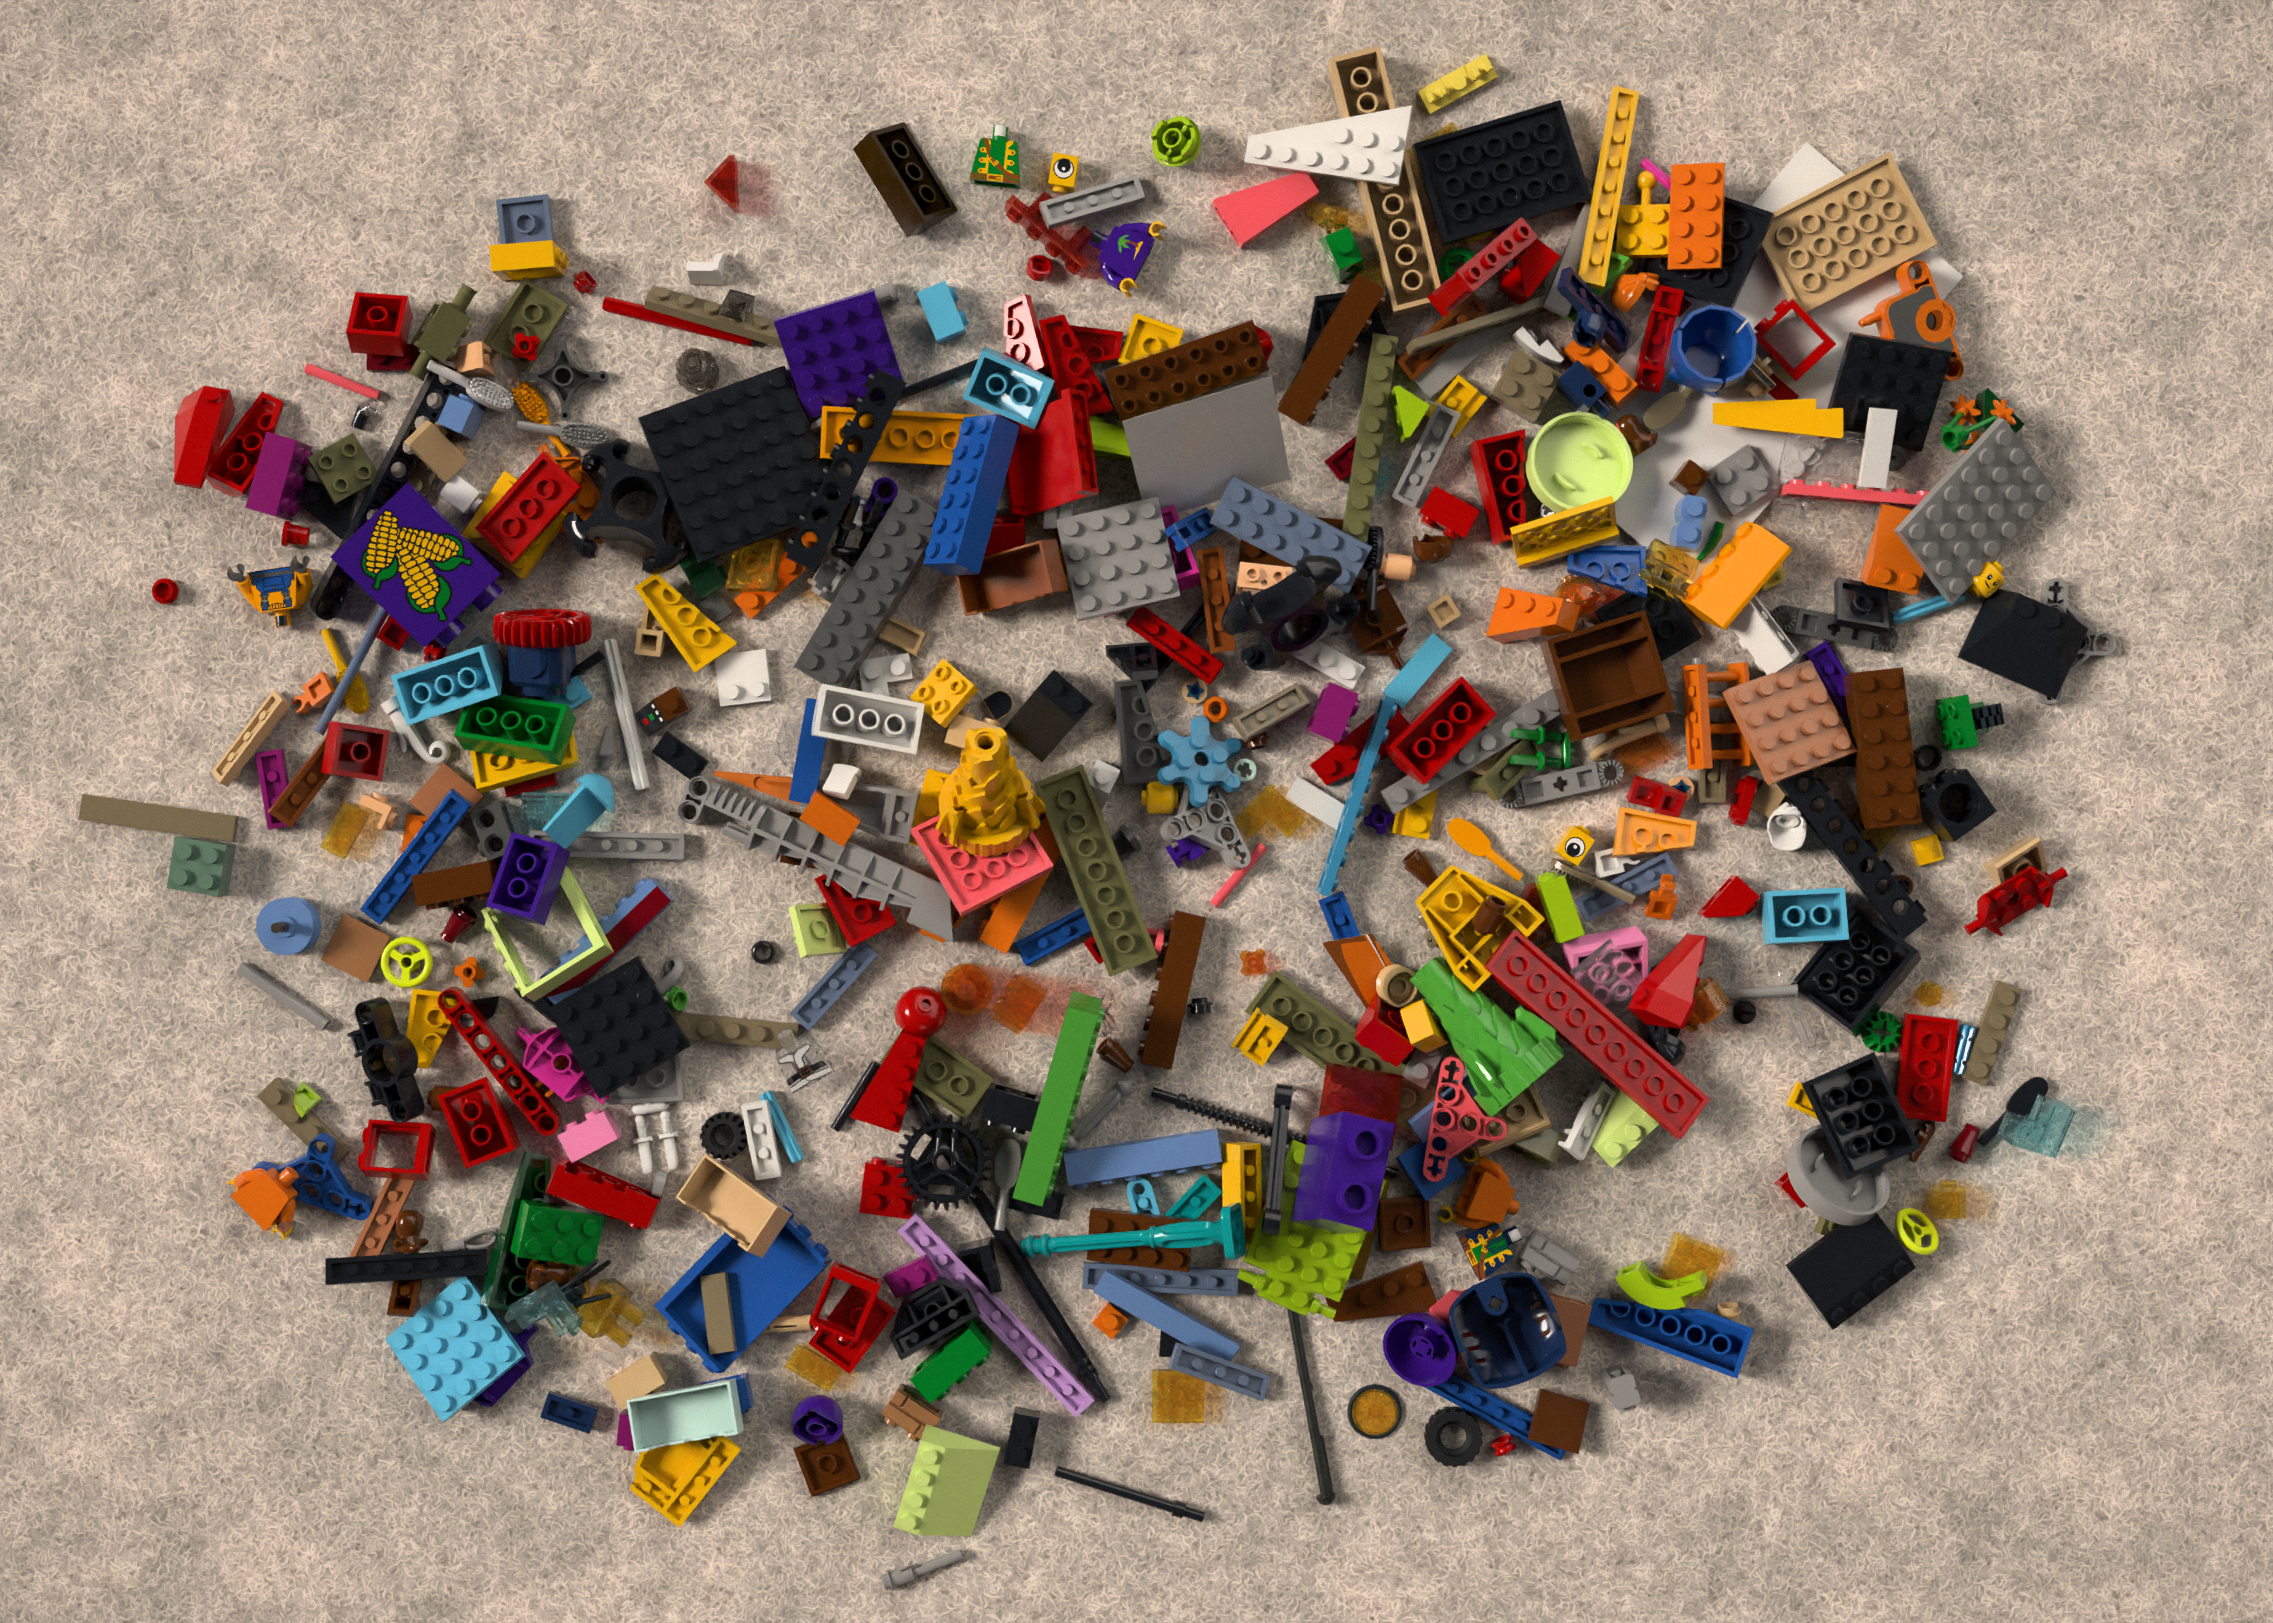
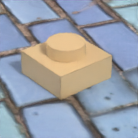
M1448 593L1425 607L1438 629L1461 616L1460 611Z

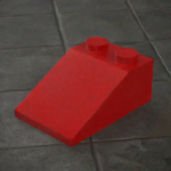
M488 1077L437 1096L466 1169L513 1151L521 1146L514 1125Z

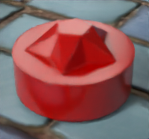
M1043 255L1032 256L1028 260L1026 267L1027 275L1039 282L1048 280L1053 270L1051 260Z

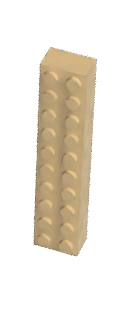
M1380 46L1329 58L1327 68L1340 119L1396 108ZM1405 149L1399 186L1356 180L1382 285L1386 289L1384 293L1390 317L1433 307L1434 305L1427 297L1441 286L1407 150Z

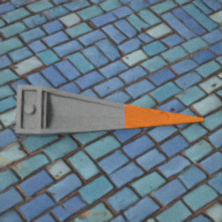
M725 771L713 773L717 777L806 808L808 805L807 803L789 800L793 777ZM819 780L818 791L824 794L822 788L826 780ZM856 783L848 800L827 796L860 817L857 829L885 840L909 844L919 792L895 788L894 786Z

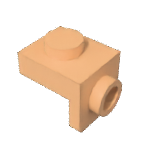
M373 792L372 795L363 794L359 804L383 814L377 829L385 831L389 827L392 828L398 819V814L396 813L398 807L387 802L388 797L378 792Z

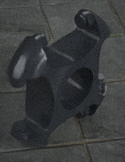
M619 437L596 446L583 456L581 464L583 471L594 473V471L599 470L600 466L606 468L604 490L595 510L586 521H583L580 515L574 512H568L565 515L563 526L566 535L575 550L583 558L596 559L598 546H596L595 541H592L596 538L626 540L642 545L656 552V556L650 555L648 559L645 558L642 571L654 576L665 573L688 559L692 548L689 541L686 540L674 542V545L666 543L668 521L673 512L674 505L660 472L642 470L618 460L617 456L623 458L625 454H629L631 442ZM634 491H645L657 499V505L653 512L639 520H627L615 512L619 500L626 494Z
M1322 555L1302 556L1303 559L1296 562L1297 565L1294 566L1296 572L1290 574L1277 584L1254 595L1250 591H1244L1240 594L1236 593L1232 597L1221 619V626L1224 631L1229 635H1235L1248 630H1255L1261 635L1257 645L1242 651L1241 660L1245 667L1255 671H1279V667L1286 664L1285 662L1288 661L1287 658L1321 638L1327 635L1337 636L1341 633L1345 635L1358 615L1360 604L1357 597L1352 593L1343 595L1335 602L1324 600V592L1327 587L1333 584L1342 574V567L1337 559Z

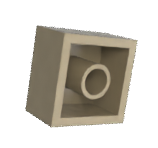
M1516 349L1488 399L1533 423L1540 415L1562 374L1523 351Z

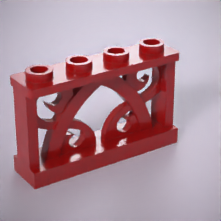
M1519 218L1459 268L1452 277L1427 298L1439 313L1445 317L1537 238L1536 233L1523 218Z

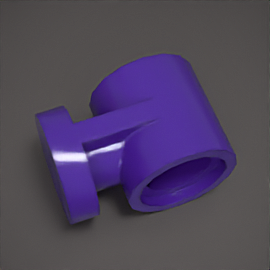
M886 477L876 480L864 511L870 513L876 498L882 499L884 507L880 518H884L898 495L899 491L896 483ZM888 484L892 487L893 492L890 497L882 498L878 495V489L881 485Z
M1188 838L1178 841V845L1174 848L1171 844L1165 847L1178 869L1184 866L1182 863L1184 859L1187 858L1191 862L1211 849Z

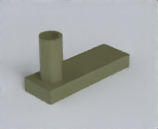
M1520 739L1483 776L1471 778L1469 789L1473 793L1487 792L1492 801L1499 800L1532 767L1510 764L1511 756L1516 754L1536 756L1538 751L1544 752V754L1546 752L1541 745H1537L1536 741Z

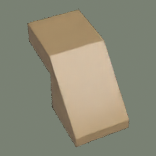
M644 604L642 626L637 628L634 654L661 657L668 635L647 605Z

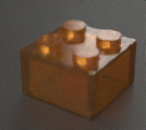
M1024 971L1020 976L1015 973L1006 987L1010 992L1006 998L1001 995L992 1008V1011L995 1012L993 1019L1017 1035L1021 1033L1049 989Z

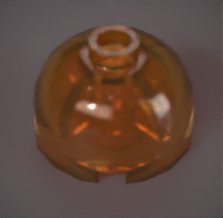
M1571 574L1565 576L1560 580V585L1553 593V597L1562 598L1580 606L1577 620L1598 609L1596 603L1600 600L1603 603L1606 601V596L1600 585L1592 578L1583 575L1574 577Z

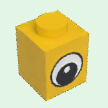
M1053 152L1048 187L1053 189V193L1058 195H1067L1068 192L1074 193L1079 167L1078 156Z
M1578 825L1577 828L1569 826L1553 852L1572 865L1578 866L1595 842L1590 837L1592 832L1581 825Z

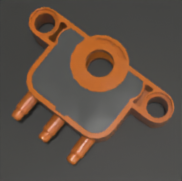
M1924 261L1903 262L1896 270V278L1901 292L1880 301L1873 313L1859 320V326L1865 327L1876 323L1880 337L1950 349L1952 351L1949 362L1950 373L1948 376L1945 375L1944 382L1956 381L1962 377L1964 365L1952 334L1956 324L1955 312L1950 304L1940 300L1929 267ZM1911 267L1915 270L1914 278H1911L1909 273ZM1929 313L1934 318V325L1931 330L1926 325V317Z

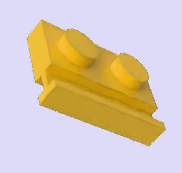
M1458 374L1426 413L1425 417L1430 419L1437 403L1460 413L1461 415L1451 434V438L1454 440L1487 397L1479 393L1475 387Z
M1438 789L1433 790L1395 813L1391 833L1429 840Z
M1257 1007L1231 1047L1239 1048L1242 1050L1241 1053L1263 1067L1286 1034L1288 1027L1268 1014L1265 1016L1259 1012L1260 1009Z

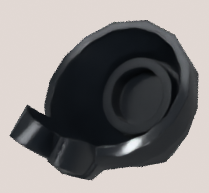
M1648 1025L1651 1035L1648 1037L1647 1044L1672 1066L1678 1065L1684 1059L1687 1048L1685 1044L1668 1033L1669 1027Z

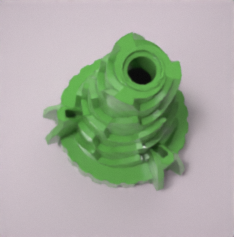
M1441 956L1433 958L1410 979L1413 985L1425 997V1003L1443 1026L1442 1030L1452 1042L1456 1054L1465 1063L1470 1081L1478 1093L1474 1099L1490 1118L1565 1056L1562 1048L1556 1043L1557 1032L1551 1025L1532 1012L1525 1010L1522 1006L1515 1010L1516 1019L1505 1013L1493 1000L1487 998L1479 988L1473 993L1454 975L1447 960Z

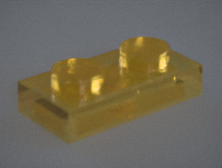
M345 801L320 847L341 859H346L370 813Z
M799 1342L784 1366L828 1393L842 1371L841 1367Z

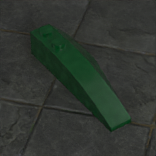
M525 1152L493 1248L480 1304L484 1306L538 1316L546 1284L540 1285L537 1291H533L526 1284L527 1267L532 1259L517 1257L510 1249L521 1200L549 1203V1194L546 1193V1190L551 1180V1157ZM538 1260L539 1263H542V1264H544L545 1262H547V1261H543V1260Z

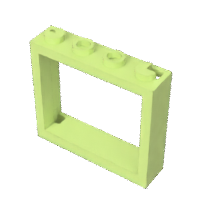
M568 866L564 869L560 884L593 947L539 981L533 983L501 920L506 916L498 914L488 907L481 910L485 918L484 926L495 938L493 944L496 950L501 955L503 954L506 959L504 963L506 970L511 976L514 975L517 981L515 984L516 989L520 991L522 997L526 996L534 1002L614 952Z

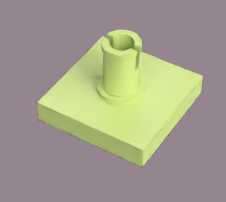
M826 903L801 904L789 908L794 929L793 938H796L794 942L798 946L800 958L838 955L847 952L844 935Z

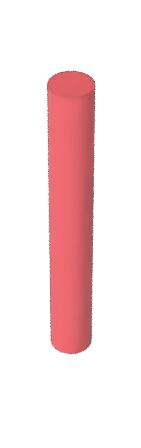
M309 363L305 366L304 373L379 401L381 391Z
M1261 843L1250 853L1251 861L1249 865L1239 871H1235L1210 902L1216 908L1223 903L1265 853L1267 848Z

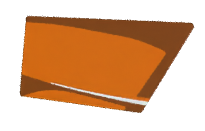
M1373 934L1324 942L1323 946L1367 1009L1377 993L1376 979L1380 971L1393 964Z

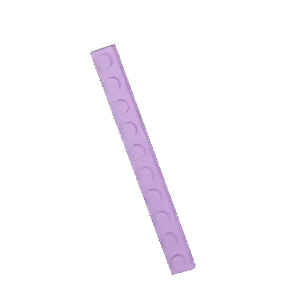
M918 1212L898 1229L897 1232L920 1256L925 1254L929 1256L941 1277H945L970 1291L981 1313L979 1317L1075 1417L1079 1416L1095 1401V1397L996 1293L991 1294L990 1287L959 1257Z

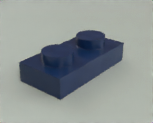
M550 1391L540 1418L590 1434L599 1407Z

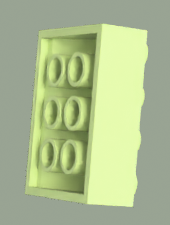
M926 1424L893 1527L916 1535L971 1537L1000 1447Z

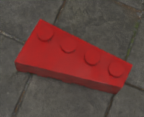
M1525 429L1476 440L1468 446L1493 546L1512 542L1510 528L1526 523V502H1524V489L1526 488L1524 478Z

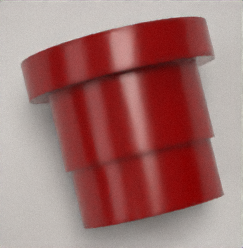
M285 521L281 545L284 547H288V545L307 547L310 528L294 525L291 521Z

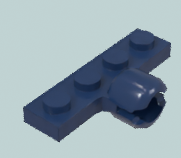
M1571 267L1563 269L1557 290L1578 313L1572 332L1574 341L1584 348H1592L1595 346V343L1600 345L1604 339L1617 354L1625 352L1631 331Z

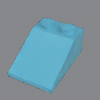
M985 346L978 358L963 399L1035 429L1055 381L1023 363Z

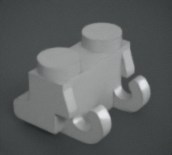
M822 555L820 567L813 578H808L806 582L812 585L810 589L812 592L832 603L853 567L833 555L829 559Z

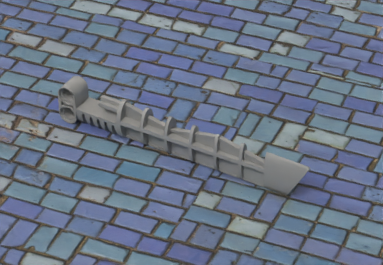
M698 776L692 778L688 783L677 808V816L682 822L699 824L705 819L709 808H713L752 826L749 830L729 821L724 828L723 835L744 844L746 850L755 849L773 853L772 862H776L780 855L802 859L798 871L799 874L802 875L808 864L811 863L828 876L825 883L826 886L829 887L832 881H835L853 895L852 898L861 897L882 902L879 908L881 911L885 909L887 903L909 907L911 911L906 922L948 941L954 940L952 900L940 882L849 841L842 847L802 820L766 804L759 806L757 800L750 802L748 796L741 798L739 792L732 794L730 788L723 790V785L709 778ZM701 782H705L707 791L700 796L697 792V787ZM693 805L696 808V816L693 819H689L687 809Z

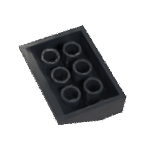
M1854 906L1847 915L1849 940L1824 943L1790 985L1797 984L1800 995L1838 1026L1857 1038L1922 958L1917 949L1857 906Z
M1874 1052L1802 1083L1847 1180L1921 1150Z
M1875 1214L1869 1221L1860 1225L1846 1226L1839 1224L1785 1265L1817 1314L1832 1330L1916 1268L1906 1251L1878 1214Z

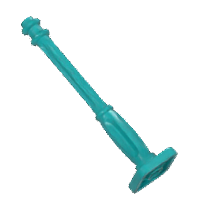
M1239 1202L1224 1206L1221 1209V1219L1218 1222L1186 1221L1158 1227L1151 1226L1149 1230L1050 1237L1046 1233L1043 1234L1042 1238L1028 1235L1026 1239L1021 1241V1252L1030 1259H1034L1038 1254H1043L1044 1257L1049 1258L1052 1253L1135 1246H1151L1153 1249L1157 1247L1191 1248L1220 1243V1245L1224 1246L1226 1259L1236 1260L1246 1253L1242 1206Z

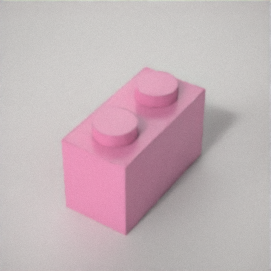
M597 1108L586 1114L587 1120L580 1124L574 1120L562 1127L564 1132L557 1135L571 1163L622 1136L608 1109L601 1112Z

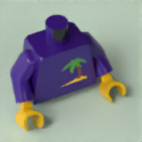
M1155 221L1152 224L1142 222L1127 223L1120 227L1114 226L1109 237L1096 230L1089 244L1102 250L1098 257L1099 270L1107 284L1122 291L1127 298H1131L1132 295L1128 290L1132 287L1139 288L1135 280L1154 246L1155 239L1152 237L1154 236L1156 239L1163 241L1165 237L1158 233L1161 229H1167L1168 227L1160 221Z

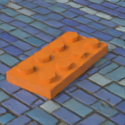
M1724 162L1671 165L1668 244L1669 271L1722 270L1726 169Z

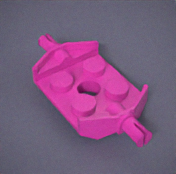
M523 1025L519 1027L522 1032L517 1029L515 1034L527 1044L523 1068L528 1070L567 1104L588 1095L594 1097L601 1105L608 1101L610 1098L608 1095L604 1099L598 1098L558 1027L547 1029L537 1035L535 1033L532 1034ZM566 1057L569 1060V1065L565 1070H557L554 1067V1062L557 1058Z

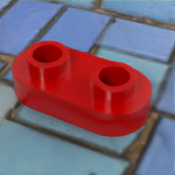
M1745 775L1743 779L1739 778L1735 788V793L1738 794L1736 804H1731L1728 818H1731V824L1740 827L1745 825L1757 787L1756 777Z

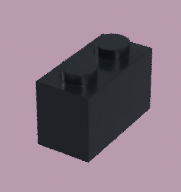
M1015 1406L1004 1464L1029 1469L1040 1411Z

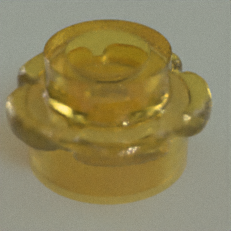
M1925 981L1917 989L1916 997L1920 999V1003L1923 1006L1930 1007L1940 1002L1942 990L1938 984ZM1930 991L1931 996H1927V992Z

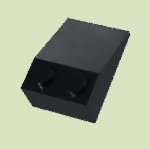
M1053 670L1003 729L1037 759L1043 762L1093 706V703L1056 670Z

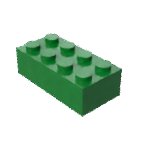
M499 695L464 707L454 736L464 750L561 765L576 717L569 706L565 704Z

